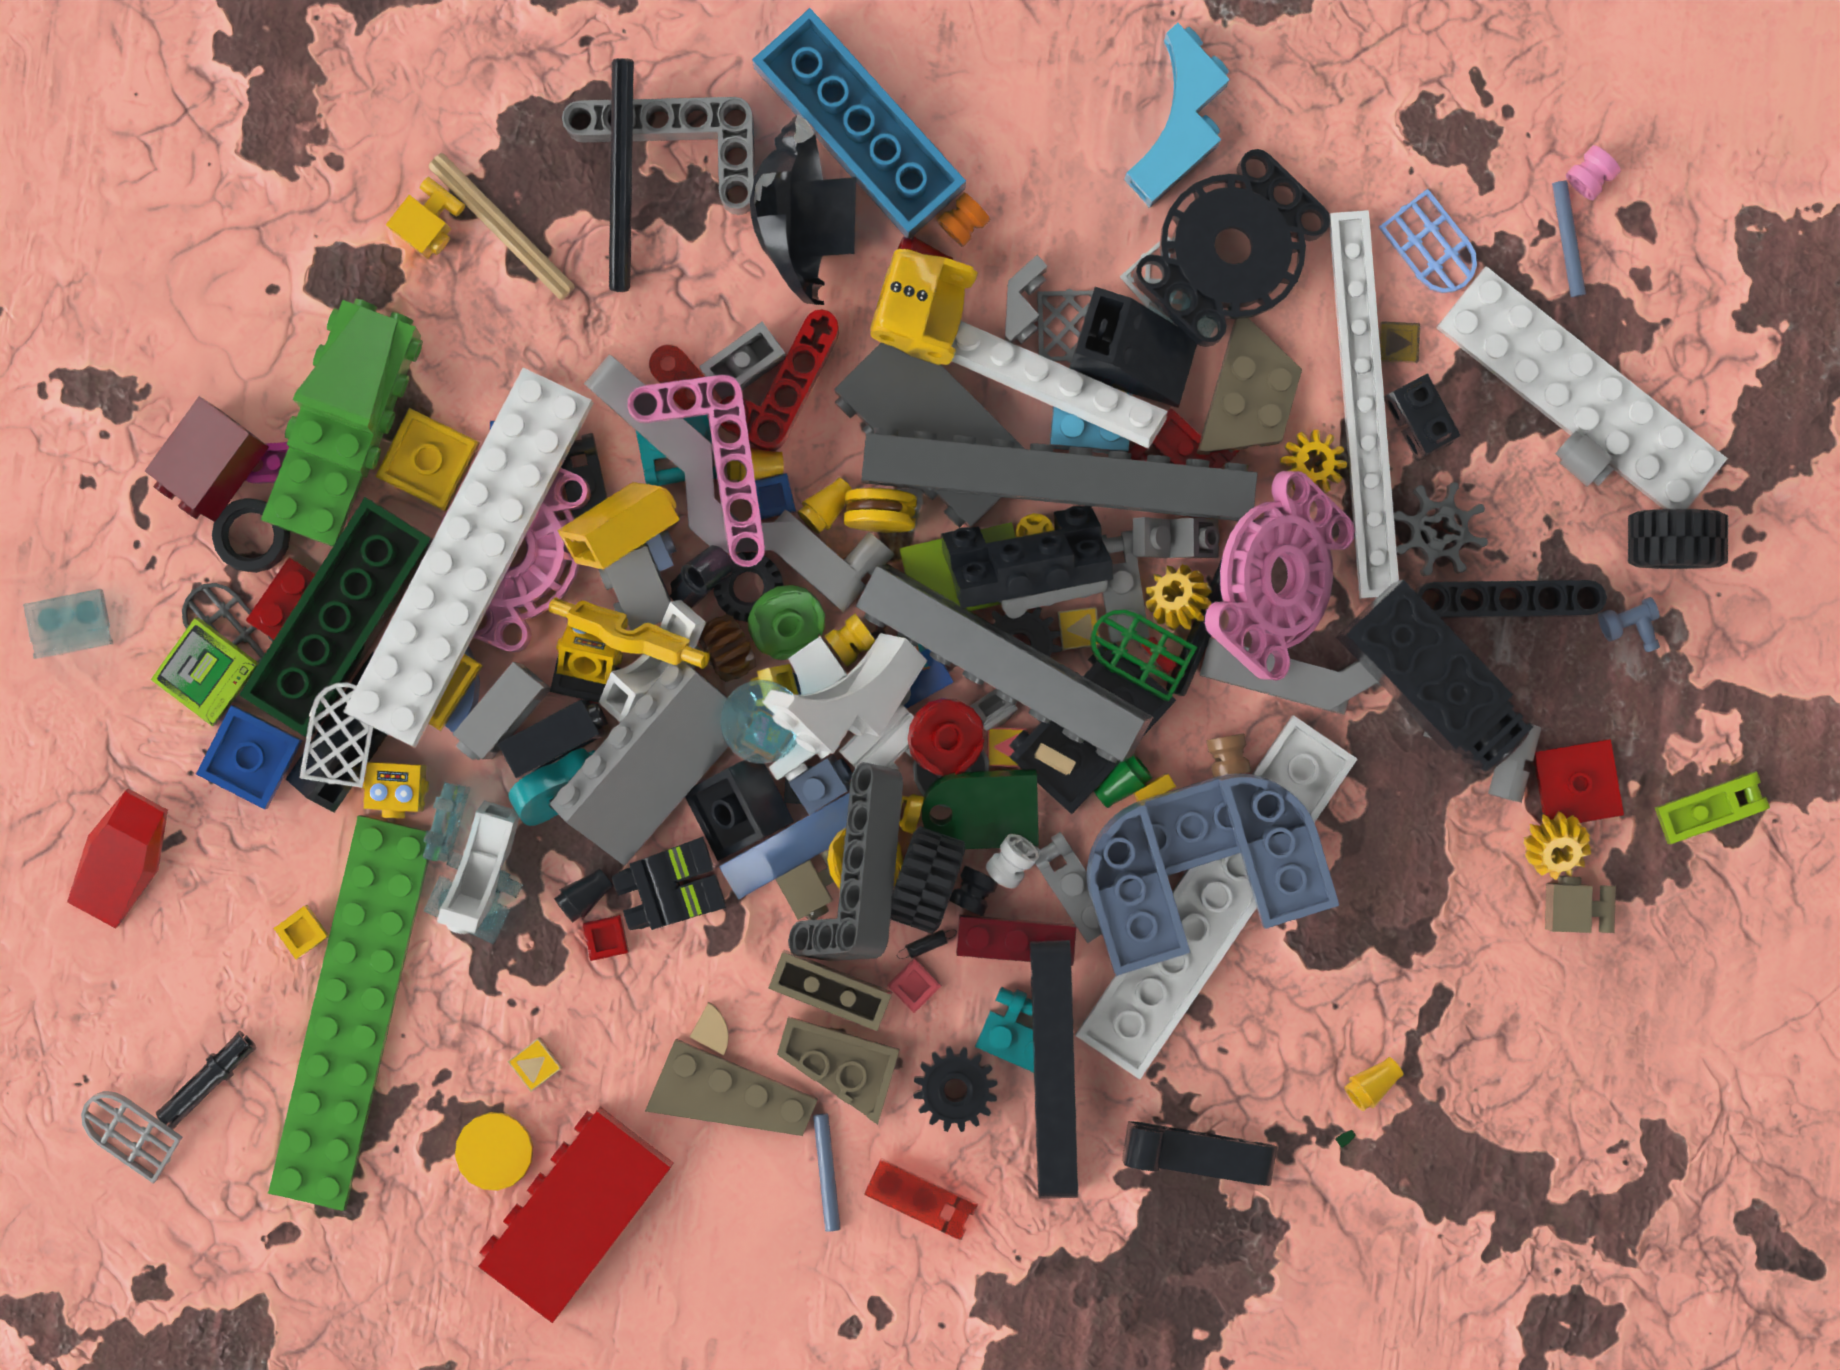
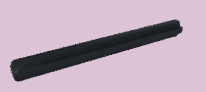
M616 58L612 61L609 289L614 292L628 291L631 278L634 62L629 58Z

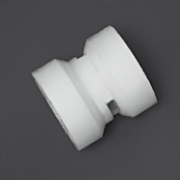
M1009 834L1000 845V853H995L987 862L986 870L998 884L1013 889L1023 880L1024 870L1031 869L1038 860L1039 853L1026 838L1016 834Z

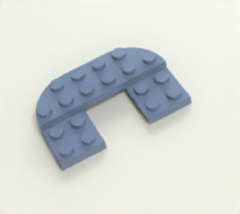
M1235 773L1214 777L1141 800L1115 814L1096 837L1087 864L1088 891L1114 974L1118 976L1191 953L1168 875L1241 853L1261 923L1265 929L1340 906L1318 831L1305 806L1293 794L1274 781L1257 775Z

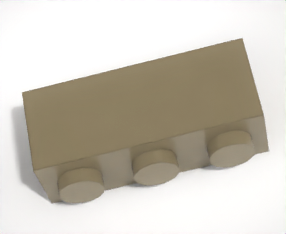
M785 949L780 956L768 987L770 990L875 1031L879 1029L892 995L890 990L806 957L793 955L792 952Z

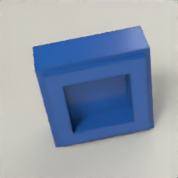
M787 473L755 481L761 520L780 516L784 510H787L789 513L796 512Z

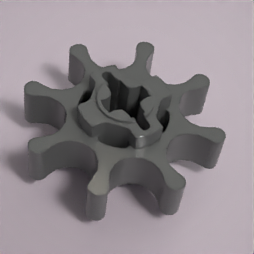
M1456 482L1447 485L1446 496L1441 502L1430 500L1427 497L1425 487L1419 485L1413 489L1414 495L1420 501L1419 512L1415 516H1408L1401 511L1394 513V521L1408 524L1412 532L1409 542L1396 547L1397 555L1404 554L1410 548L1421 550L1425 556V564L1420 571L1422 576L1432 574L1433 563L1440 556L1446 557L1452 562L1455 573H1462L1466 571V565L1459 557L1461 546L1465 543H1471L1478 548H1482L1488 544L1487 538L1475 537L1468 529L1469 519L1473 515L1483 513L1485 510L1484 505H1475L1469 511L1458 509L1454 502V495L1459 489V485ZM1432 509L1436 510L1433 516H1426V513ZM1443 521L1442 528L1454 534H1445L1436 538L1437 531L1425 525H1434ZM1447 543H1453L1451 548L1444 550V546Z

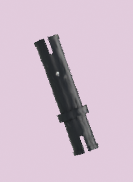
M238 1031L217 1054H210L206 1058L207 1063L167 1103L156 1111L157 1118L171 1129H175L182 1119L223 1080L228 1081L234 1075L233 1070L249 1054L257 1049L255 1043L247 1035L243 1038L244 1033Z

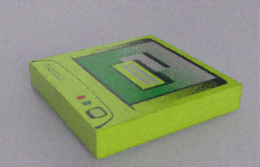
M197 617L193 619L150 680L208 724L214 726L239 694L259 663Z

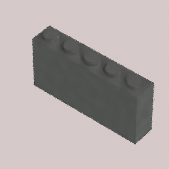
M880 343L834 389L835 394L839 397L835 404L850 419L856 414L866 424L862 429L865 434H874L875 428L878 427L898 430V436L913 438L914 432L920 431L936 433L937 440L952 442L954 435L975 437L976 444L991 446L992 439L1014 441V448L1025 449L941 364L936 365L912 357L884 343ZM921 489L932 501L938 496L948 506L944 513L959 528L963 524L968 528H972L1002 498Z

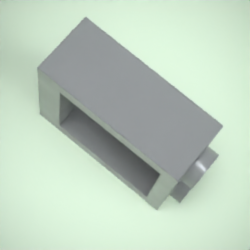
M512 662L453 732L452 735L459 740L456 747L472 760H475V758L477 760L493 759L500 751L498 743L511 737L549 693L551 687L525 665Z

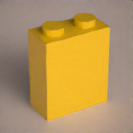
M632 482L557 531L576 564L604 570L680 519L674 510L677 507L675 499L666 488Z

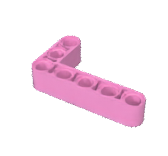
M717 375L636 388L628 398V411L631 417L640 423H653L708 415L728 553L731 560L741 567H751L759 563L764 556L765 545L740 384L729 375ZM719 383H726L734 390L733 401L726 405L717 403L712 396L713 387ZM684 388L694 393L696 401L691 409L681 410L675 406L673 395L677 390ZM649 394L656 400L657 408L651 415L643 416L635 410L634 401L639 395ZM732 422L739 427L740 437L738 441L727 444L719 438L718 428L722 423ZM739 461L744 465L746 475L741 482L732 483L726 479L724 467L728 462ZM743 499L750 504L752 512L747 521L738 522L731 517L730 506L733 501ZM749 538L756 543L757 554L752 560L744 561L737 556L735 547L740 539Z

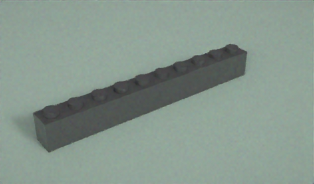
M878 427L875 428L874 434L866 433L861 478L862 483L1232 521H1239L1249 510L1254 508L1258 472H1248L1249 465L1225 463V469L1209 468L1210 461L1199 459H1186V465L1170 464L1171 457L1160 455H1147V461L1131 460V453L1108 451V457L1092 456V449L1070 447L1069 453L1053 452V445L1031 443L1029 450L1014 448V441L992 439L990 446L976 444V438L970 436L954 435L952 442L937 440V434L915 431L913 438L898 436V430Z

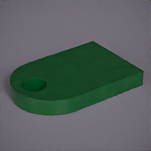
M1036 769L962 772L940 777L929 786L924 794L921 808L924 828L964 841L965 850L1000 848V845L1009 834L1020 835L1031 842L1034 847H1038ZM938 804H944L950 807L952 812L945 819H936L930 814V810Z

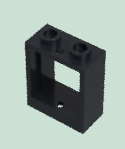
M581 699L498 743V746L515 778H523L527 774L550 765L572 751L580 749L607 735L603 726L607 725L608 721L598 703L591 704L589 700Z

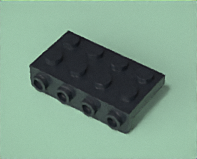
M1100 645L1098 651L1101 657L1108 663H1111L1114 657L1113 651ZM1094 654L1088 659L1092 666L1083 677L1153 716L1144 735L1176 701L1172 696L1166 702L1120 675L1110 672L1109 669L1097 661ZM1122 656L1116 665L1117 668L1138 680L1143 673L1140 666ZM1148 675L1145 683L1167 695L1168 692ZM1040 721L1031 733L1024 729L1011 742L1009 747L1014 752L1009 757L1022 770L1036 769L1037 783L1070 814H1073L1120 763V760L1118 759L1117 763L1111 762L1097 754L1096 750L1098 747L1084 740L1083 743H1079L1062 733L1064 728L1057 723L1050 721L1048 724ZM1040 743L1075 761L1076 764L1071 773L1065 775L1036 759L1034 754Z

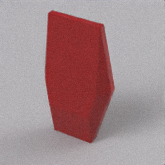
M131 789L124 791L88 835L67 903L116 929L159 870L168 809Z

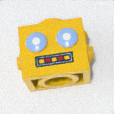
M567 624L564 635L561 639H558L556 650L559 653L557 673L606 684L611 671H615L616 666L621 664L623 653L606 645L599 637L570 627Z
M367 762L362 788L364 789L363 809L382 810V817L405 818V811H424L425 794L429 791V781L426 780L427 765Z

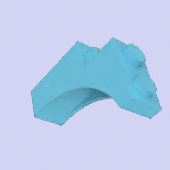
M1179 23L1174 25L1164 38L1174 79L1173 100L1168 121L1152 148L1126 173L1124 178L1127 184L1149 208L1214 151L1221 141V138L1218 136L1220 130L1215 122L1207 115L1201 117L1198 113L1227 87L1230 79L1226 75L1229 71L1218 57L1213 55L1210 58L1200 47L1203 45V42L1190 27L1184 29Z

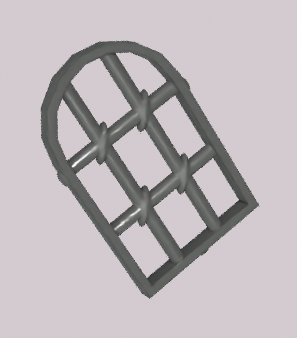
M217 583L203 584L191 591L185 599L182 608L183 624L186 629L190 625L187 614L189 607L200 619L217 632L219 631L213 626V623L221 616L223 618L226 617L240 633L232 643L237 646L242 641L244 643L248 642L261 659L265 655L264 651L250 636L256 628L253 626L246 628V626L242 627L228 611L238 602L248 614L251 613L252 610L243 601L242 596L238 595L228 586ZM210 588L224 589L233 598L225 604L224 601L221 602ZM202 590L219 608L210 618L208 615L205 616L192 601L194 596Z

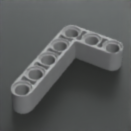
M738 97L633 99V141L718 139L719 195L722 205L728 212L734 215H742L750 211V196L755 176L754 119L751 107L745 100ZM581 100L566 106L563 111L562 121L572 139L583 143L611 142V100ZM732 110H741L746 114V119L739 126H730L725 122L727 114ZM660 111L668 114V122L662 128H653L648 124L649 118L653 113ZM693 111H703L707 114V121L701 127H691L687 124V117ZM581 113L590 115L591 123L586 129L576 130L572 128V120L576 115ZM734 148H742L747 153V158L739 165H732L726 160L728 152ZM741 186L748 191L745 201L738 204L728 201L727 193L733 187Z

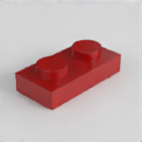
M289 557L245 621L274 640L315 574Z

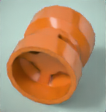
M965 192L956 200V210L944 211L937 218V222L942 229L961 247H964L971 240L974 227L983 228L991 220L985 210Z

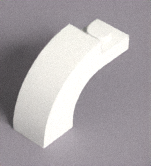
M682 600L670 602L660 628L689 639V647L702 651L697 646L706 622ZM643 654L629 666L611 671L599 704L621 722L635 706L638 699L645 695L661 676L662 672L671 664ZM687 663L689 666L695 669V665Z

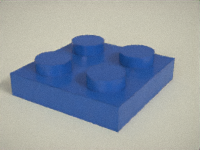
M231 705L196 775L263 809H268L303 740L235 705Z

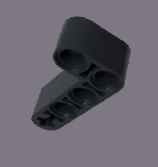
M1128 1121L1122 1161L1125 1166L1139 1170L1158 1172L1159 1169L1271 1186L1277 1146L1258 1141Z

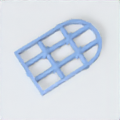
M1426 189L1407 205L1402 206L1400 211L1378 227L1415 273L1416 278L1430 290L1440 293L1455 292L1465 287L1473 278L1477 267L1476 252L1469 238L1463 234L1429 189ZM1425 195L1441 214L1434 222L1429 220L1416 203ZM1410 207L1414 209L1425 223L1423 225L1425 229L1416 236L1400 217ZM1394 220H1396L1408 236L1407 240L1409 241L1402 247L1385 228ZM1445 220L1462 240L1453 248L1438 231L1440 228L1437 226ZM1430 232L1441 243L1446 253L1437 261L1433 259L1422 245L1423 241L1421 239ZM1413 245L1418 248L1429 262L1427 263L1429 267L1422 273L1405 253ZM1465 246L1471 255V270L1459 258L1460 253L1458 251ZM1451 257L1467 276L1466 280L1458 286H1455L1442 270V264ZM1435 270L1448 288L1435 286L1425 277Z

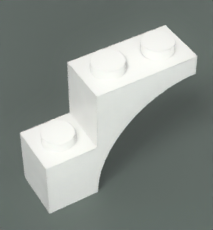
M818 637L788 658L798 677L801 695L825 689L847 675L822 637ZM795 735L784 754L768 768L777 780L786 777L790 782L808 770L805 762L817 754L822 760L831 753L819 749L816 752H810L795 741L797 737Z
M484 800L476 811L458 871L449 893L440 908L437 923L447 925L450 931L460 934H467L469 932L475 934L490 911L501 868L511 852L520 818L515 809Z

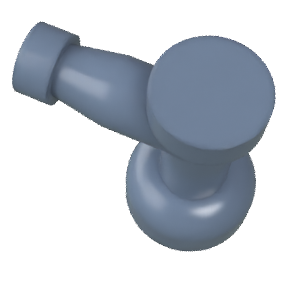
M1646 598L1642 600V605L1619 614L1613 610H1605L1598 613L1600 628L1609 642L1619 639L1623 634V628L1636 624L1638 633L1644 642L1645 652L1660 648L1651 622L1660 617L1658 607L1653 598Z

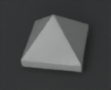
M994 689L970 706L981 718L986 731L1004 725L1018 710L1015 704L1009 703L997 696V689Z

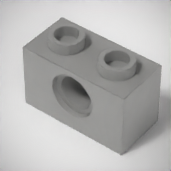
M762 321L700 365L699 368L705 377L729 375L735 378L740 384L741 390H744L783 362L786 354ZM719 383L713 387L722 400L728 396H734L733 388L726 383Z

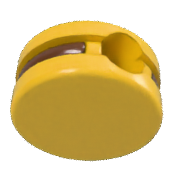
M858 488L846 492L844 524L847 527L882 533L907 532L915 528L916 518H913V516L915 515L914 509L917 507V497L914 494L885 488Z

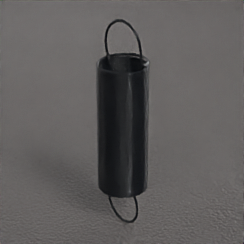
M942 929L905 945L911 959L947 944L946 932Z

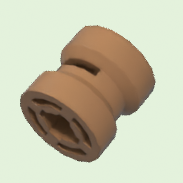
M1244 733L1206 740L1208 752L1213 754V758H1215V762L1211 766L1213 778L1226 774L1251 772L1249 760L1243 757V749L1246 746Z

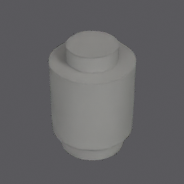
M1577 431L1555 453L1561 459L1560 464L1587 487L1592 482L1599 486L1614 470L1609 465L1613 457L1587 434L1582 436Z

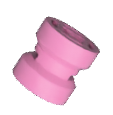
M1593 145L1584 154V162L1580 165H1574L1565 175L1576 191L1585 198L1594 200L1602 192V185L1605 181H1612L1621 172V169L1613 157L1602 148Z

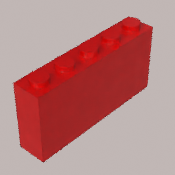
M599 1107L595 1114L588 1110L574 1127V1130L579 1135L571 1145L565 1141L560 1145L550 1159L556 1164L547 1176L541 1172L526 1190L532 1195L524 1207L516 1203L503 1220V1223L508 1228L502 1236L498 1238L493 1234L479 1252L485 1257L478 1266L480 1269L551 1323L556 1320L674 1163L602 1107Z

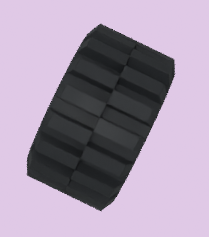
M1704 509L1637 511L1628 516V563L1639 568L1654 569L1720 567L1728 563V515L1720 511Z
M921 826L914 831L893 890L890 920L931 934L939 928L965 854L964 841Z

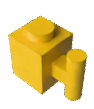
M429 176L423 180L419 189L430 196L427 202L422 205L411 195H408L386 223V226L393 233L427 259L432 253L438 255L450 240V236L447 234L451 228L439 218V215L446 209L457 217L465 208L464 203Z

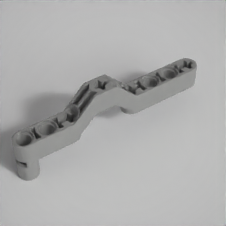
M609 354L584 382V385L685 473L688 528L707 545L718 546L728 553L722 506L714 497L713 467L715 466L712 444L683 418L653 423H640L634 420L628 411V398L636 388L646 385ZM642 394L635 399L634 408L638 414L648 416L656 410L657 403L651 395ZM784 510L775 522L761 523L765 551L773 550L842 612H845L865 589L866 585L861 581L865 574L868 572L872 576L876 566L887 564L895 555L878 538L868 532L843 560L787 510ZM730 512V515L734 520L741 522ZM743 538L737 542L735 551H757V545L753 540Z
M1209 638L1199 676L1342 715H1345L1350 698L1375 684L1382 686L1359 661L1336 672L1290 659V667L1284 678L1281 680L1260 679L1216 639ZM1269 654L1267 658V669L1271 672L1275 665L1273 654ZM1533 725L1534 727L1529 731V735L1524 742L1494 769L1488 794L1522 803L1530 773L1523 769L1526 760L1533 762L1541 727ZM1424 731V735H1423V736L1426 737V738L1432 739V738Z

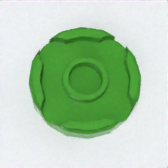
M795 585L779 586L764 593L753 605L748 617V632L757 649L777 660H788L792 655L817 639L819 634L822 635L825 628V613L816 596L806 588Z

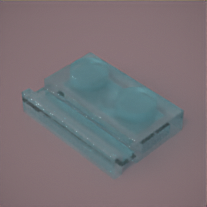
M102 589L23 604L30 642L33 645L34 659H43L113 645Z

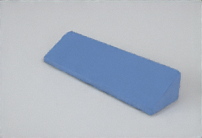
M849 793L719 866L737 898L741 899L829 849L836 834L846 827Z

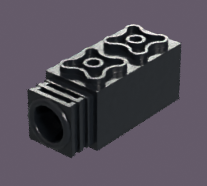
M1404 579L1392 583L1336 636L1347 650L1443 750H1453L1455 753H1461L1463 755L1461 759L1464 763L1472 765L1470 769L1474 773L1485 774L1500 765L1524 742L1529 735V731L1534 727L1530 722L1522 720L1524 716L1520 712L1512 710L1515 706L1509 701L1513 696L1509 689Z

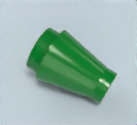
M1133 754L1130 759L1123 762L1120 761L1102 784L1094 790V793L1106 808H1110L1113 804L1147 786V782L1153 776L1143 762Z

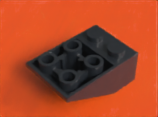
M1095 287L1069 368L1113 388L1179 408L1197 344L1178 326L1133 298Z

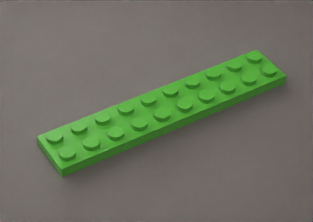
M361 815L357 817L268 1194L344 1211L347 1207L435 837L434 832Z

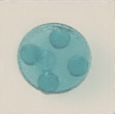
M755 680L739 686L727 698L722 709L721 730L727 745L735 754L749 762L770 763L780 760L788 755L797 744L795 741L797 736L791 730L777 724L772 718L774 713L763 703L770 690L793 695L787 688L773 681Z

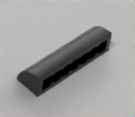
M373 651L367 658V660L365 661V663L363 664V666L361 667V669L359 670L351 684H354L356 686L358 685L367 665L369 664L374 654ZM348 687L345 691V694L347 695L354 689ZM346 702L333 710L341 722L349 717V715L343 712L347 706ZM329 714L321 727L326 733L338 724ZM353 719L345 725L352 737L365 729L357 719ZM373 728L367 762H370L388 734ZM341 729L329 736L336 748L349 740ZM319 731L316 733L310 744L322 736L319 733ZM367 734L356 741L363 752ZM325 740L313 748L320 760L333 752ZM352 744L340 752L348 764L360 756ZM310 752L308 753L306 770L317 763ZM302 754L286 780L307 799L335 813L353 786L329 784L327 782L299 778L303 760ZM334 756L324 764L331 775L344 767L337 756ZM362 761L351 768L358 778ZM321 767L309 774L328 778ZM348 771L337 778L338 780L355 782Z

